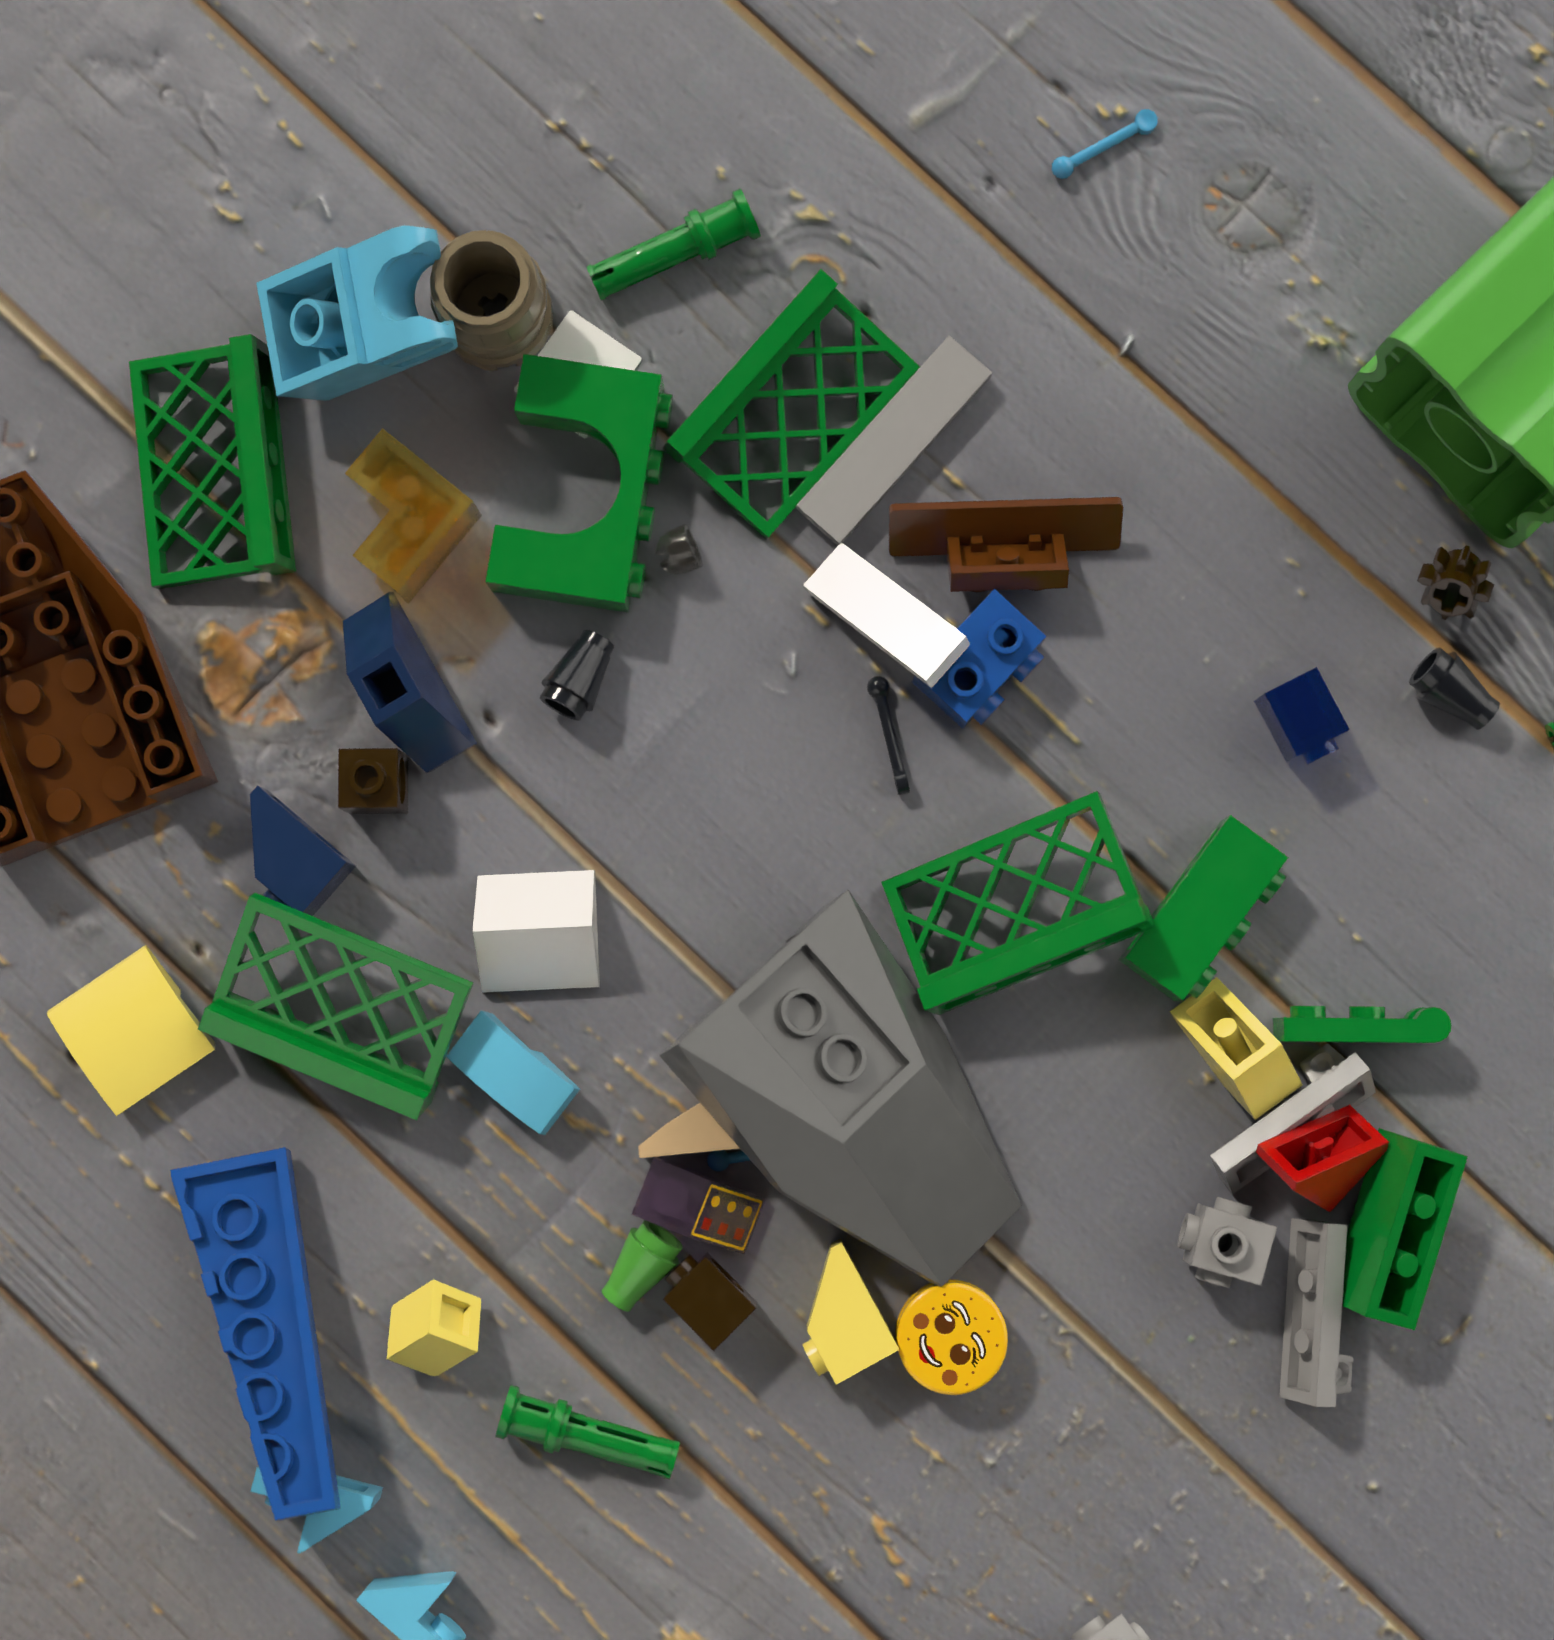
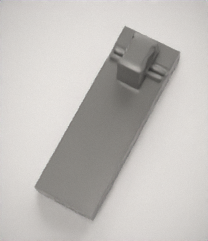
M1326 1044L1300 1062L1302 1073L1310 1085L1210 1155L1219 1178L1232 1194L1271 1168L1256 1153L1259 1143L1349 1104L1355 1108L1376 1093L1371 1070L1356 1052L1345 1059L1333 1047Z
M1291 1218L1280 1398L1315 1407H1336V1395L1351 1392L1353 1357L1339 1353L1347 1225L1313 1219Z

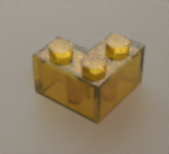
M382 428L345 472L359 491L387 512L385 517L352 556L364 569L409 604L482 515L473 500Z

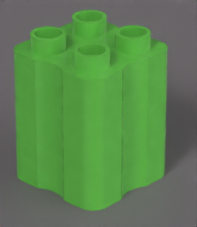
M1554 176L1383 341L1375 351L1376 355L1348 383V391L1358 408L1398 448L1416 460L1437 481L1449 499L1492 540L1507 548H1514L1525 541L1544 522L1549 524L1554 521Z

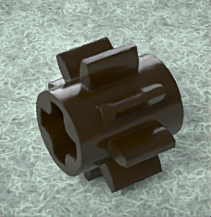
M1467 545L1463 549H1455L1449 552L1443 547H1439L1433 564H1423L1417 580L1422 585L1427 586L1420 601L1421 604H1430L1435 611L1441 614L1444 620L1449 616L1455 617L1463 614L1469 619L1473 618L1478 601L1489 602L1494 584L1485 580L1491 562L1489 560L1480 561L1470 551V546Z

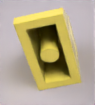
M1217 977L1209 983L1198 998L1195 999L1190 996L1170 1011L1174 1020L1222 1085L1255 1120L1303 1085L1283 1045Z
M841 1238L830 1244L807 1322V1332L811 1339L802 1344L817 1374L820 1376L829 1371L836 1385L899 1350L891 1330Z

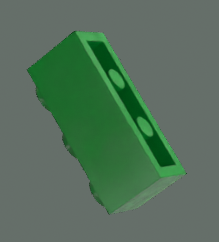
M1232 815L1224 818L1151 915L1156 927L1137 934L1119 958V961L1175 1002L1183 1001L1188 994L1195 999L1198 998L1217 972L1216 969L1210 966L1213 959L1223 946L1232 951L1249 930L1252 923L1244 917L1257 900L1264 904L1268 903L1283 884L1286 875L1279 870L1289 857Z
M1379 1128L1378 1132L1389 1141L1387 1151L1364 1176L1347 1231L1342 1306L1365 1317L1415 1330L1468 1156Z

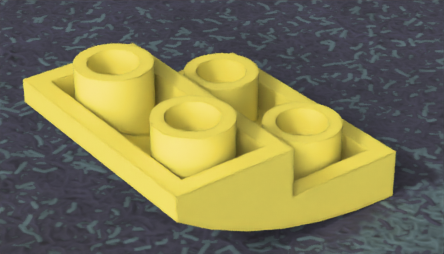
M147 945L47 1011V1016L62 1041L116 1116L215 1050L214 1040L209 1034L198 1030L200 1022L180 997L181 990Z

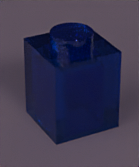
M1317 667L1264 693L1254 701L1286 763L1302 755L1308 765L1338 750L1339 747L1334 738L1350 730Z

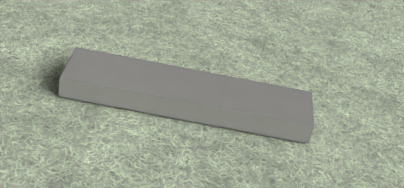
M949 335L796 505V510L839 546L841 542L843 543L988 382L992 372Z

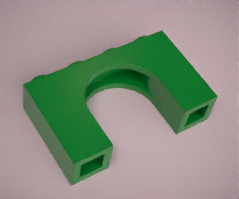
M523 354L514 407L519 423L528 426L577 432L598 440L617 459L621 469V481L616 500L608 513L597 523L582 531L569 534H555L495 525L485 581L492 592L629 613L631 597L641 598L646 565L637 563L640 541L650 542L655 515V507L646 506L649 484L659 485L664 460V451L655 450L658 428H669L673 404V394L664 393L665 388L661 374Z

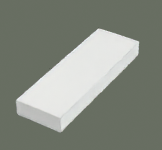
M842 542L803 585L811 596L930 688L938 682L970 646V642L963 633Z

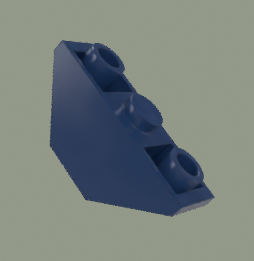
M388 592L343 621L347 676L374 725L426 773L432 772L477 744L394 592Z

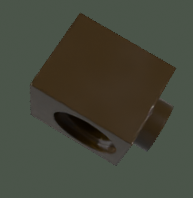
M398 748L339 749L338 808L349 814H408V755Z
M709 1252L698 1262L689 1254L664 1279L672 1288L665 1294L663 1300L713 1351L757 1308V1301Z

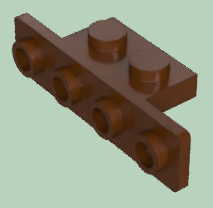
M1120 497L894 503L889 506V554L894 557L947 555L951 592L971 591L979 593L994 589L1040 591L1044 589L1068 588L1069 566L1067 551L1119 549L1122 532L1123 502Z

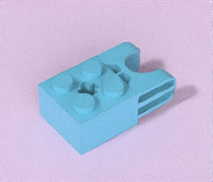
M407 225L395 227L351 247L331 249L256 283L276 396L328 401L451 352L458 347L453 320L436 322L419 316L415 305V289L419 278L428 267L434 264L435 260L441 257L437 230Z

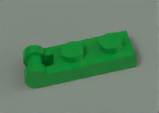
M1290 1006V1017L1273 1018V1035L1278 1041L1436 1043L1447 1038L1452 1024L1448 1014L1441 1008L1436 1007L1415 1008L1407 1012L1403 1019L1385 1018V1007L1349 1006V1018H1326V1006Z

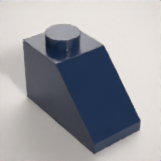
M257 785L250 793L255 878L268 888L263 896L313 916L356 865L274 794Z

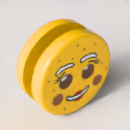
M949 1279L942 1287L931 1282L920 1287L904 1303L896 1323L895 1338L899 1347L898 1353L904 1367L916 1382L936 1393L961 1395L981 1388L996 1375L1006 1356L1008 1332L1000 1309L981 1288L963 1280Z

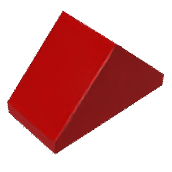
M1349 1104L1259 1143L1256 1153L1294 1192L1331 1212L1387 1151L1389 1141Z

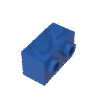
M996 589L957 628L967 637L970 646L938 682L930 688L915 675L912 680L914 685L962 729L973 718L982 725L1005 700L998 693L1004 684L1012 676L1021 683L1044 659V656L1037 649L1042 645L1047 636Z

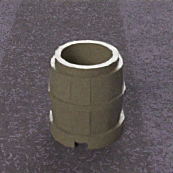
M490 230L472 231L458 236L442 249L440 259L435 260L430 276L431 308L437 322L453 320L458 347L453 351L464 362L483 370H498L497 367H509L513 364L519 366L522 365L523 354L536 355L545 346L553 327L552 300L538 263L515 239L503 233ZM498 299L506 301L503 311L491 316H485L486 314L482 307L486 302L494 303Z

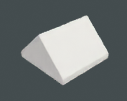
M594 870L483 875L477 877L473 938L482 993L600 987Z

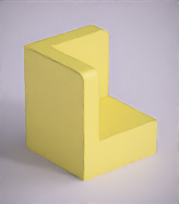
M434 1279L404 1297L391 1308L387 1360L430 1376H438L477 1353L481 1298Z

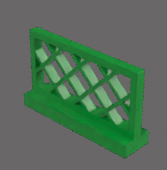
M822 269L817 272L662 447L678 463L682 462L766 539L769 538L802 498L920 368L911 357L836 289L838 284ZM833 308L852 324L853 346H821L820 322ZM812 332L813 347L798 348ZM861 333L874 345H862ZM884 353L901 369L886 386H864L862 354ZM854 354L855 387L824 388L822 356ZM813 356L815 389L783 390L782 365L789 357ZM774 375L775 390L759 391ZM879 394L871 405L865 409V395ZM856 395L857 420L850 428L826 429L824 396ZM816 397L818 430L786 431L784 398ZM754 399H776L777 431L745 433L744 407ZM736 417L737 433L721 434ZM827 437H841L831 450L827 452ZM818 438L819 463L812 471L788 472L786 439ZM778 439L780 472L748 474L746 441ZM738 441L739 474L716 475L699 459L713 442ZM804 479L789 496V480ZM780 480L782 505L766 520L749 505L748 482ZM740 482L741 497L726 483Z
M252 334L230 337V344L129 361L151 586L156 589L266 572L272 575L296 572L278 396H276L268 345ZM228 361L230 380L215 398L200 387L197 382L210 364ZM191 367L186 375L179 370ZM169 371L180 379L181 382L161 407L150 399L148 375ZM194 390L208 401L211 406L191 431L173 415L190 391ZM231 400L233 412L229 408H227V405L230 403ZM151 409L157 413L153 420ZM221 413L231 419L235 426V438L222 455L202 440ZM169 422L187 438L171 460L166 463L156 455L154 440ZM197 446L217 460L198 487L178 472ZM237 456L239 468L233 464ZM157 466L163 469L159 476ZM227 469L240 478L241 494L228 511L208 496ZM173 478L193 493L174 520L162 511L160 500L161 494ZM203 502L223 517L204 544L184 529ZM243 512L245 524L238 520ZM163 522L169 526L165 532L163 529ZM234 526L246 535L248 560L227 563L214 551ZM178 535H180L199 551L185 570L168 573L166 552ZM208 559H210L216 564L213 566L203 567L205 563L208 561Z
M1098 791L881 882L920 987L917 988V992L925 1011L936 1015H941L1156 927L1148 906L1142 900L1101 794ZM1092 810L1099 827V832L1090 852L1062 842L1061 839L1070 819ZM1056 825L1051 837L1040 833V831ZM1028 836L1048 843L1035 876L1007 864L1015 843ZM1104 844L1107 847L1112 862L1099 857ZM1002 848L997 860L986 856V854ZM1058 848L1086 859L1073 892L1044 880ZM974 859L994 866L980 898L953 887L962 864ZM1095 864H1099L1117 873L1125 893L1124 895L1102 904L1082 896ZM948 871L943 882L931 878ZM1003 871L1032 882L1018 914L990 903ZM921 881L940 888L927 920L908 912L900 890ZM1041 886L1070 898L1061 920L1049 926H1044L1028 919ZM950 893L977 904L964 937L936 925ZM1079 902L1092 907L1074 915ZM987 909L1015 920L1006 943L993 949L973 941ZM912 922L924 926L919 939ZM1024 925L1036 929V931L1020 937ZM933 931L961 942L952 965L931 974L924 952ZM970 947L983 952L966 959Z
M253 893L247 901L213 1001L205 1008L198 1030L417 1120L432 1103L439 1084L437 1079L474 982L263 895ZM260 913L280 921L289 943L264 952L254 931ZM298 929L303 930V931H305V932H307V933H310V934H309V935H306V936H304V937H301V935H300ZM320 938L336 945L344 963L343 966L321 975L318 974L305 946ZM249 948V951L253 958L243 962L247 949ZM294 950L307 980L282 990L268 960ZM352 951L364 957L356 960ZM378 961L390 966L399 987L373 998L360 967ZM257 965L270 993V996L256 1002L232 992L239 972ZM349 973L362 1003L337 1013L323 983ZM407 974L412 975V976H414V977H416V978H419V979L416 980V981L410 982V980H409ZM433 984L453 992L454 996L448 1012L428 1020L414 990ZM311 988L325 1018L311 1024L296 1019L286 999L287 997ZM403 995L417 1025L391 1035L378 1005ZM274 1003L278 1011L267 1006ZM366 1010L379 1040L363 1047L349 1040L341 1020ZM442 1025L437 1039L432 1028ZM329 1026L332 1033L324 1031L322 1028ZM421 1033L431 1054L426 1071L423 1072L404 1064L395 1043ZM384 1048L385 1053H386L387 1056L382 1055V1054H380V1053H378V1052H375V1051H378V1050Z

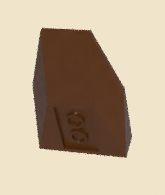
M25 470L0 480V867L218 782L144 612Z

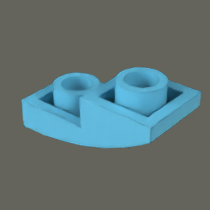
M482 1010L446 1056L495 1101L541 1135H546L580 1090L542 1052L529 1049L493 1013Z

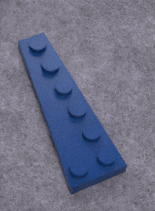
M284 1147L170 1170L190 1241L194 1242L203 1272L201 1278L207 1297L211 1298L220 1328L218 1334L224 1353L228 1354L237 1384L235 1390L242 1413L249 1423L251 1430L250 1439L275 1520L281 1521L341 1509L291 1151Z

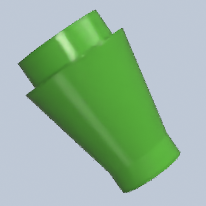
M644 1220L639 1228H631L611 1276L601 1291L603 1296L617 1308L630 1312L639 1299L679 1264L677 1255L683 1248L681 1242L666 1228L651 1220Z

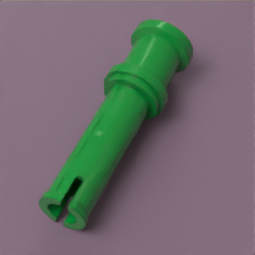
M742 190L733 191L732 199L701 213L697 209L689 211L688 215L684 217L685 223L596 264L586 266L601 301L614 293L700 255L702 260L706 258L711 260L716 257L717 250L747 236L752 240L761 237L756 220Z
M510 1385L495 1437L505 1439L507 1435H512L543 1444L544 1451L552 1454L553 1451L559 1452L560 1448H565L670 1479L680 1446L679 1441L653 1436L622 1425L591 1418L571 1411L573 1406L568 1405V1401L559 1399L555 1404L520 1394L519 1387Z

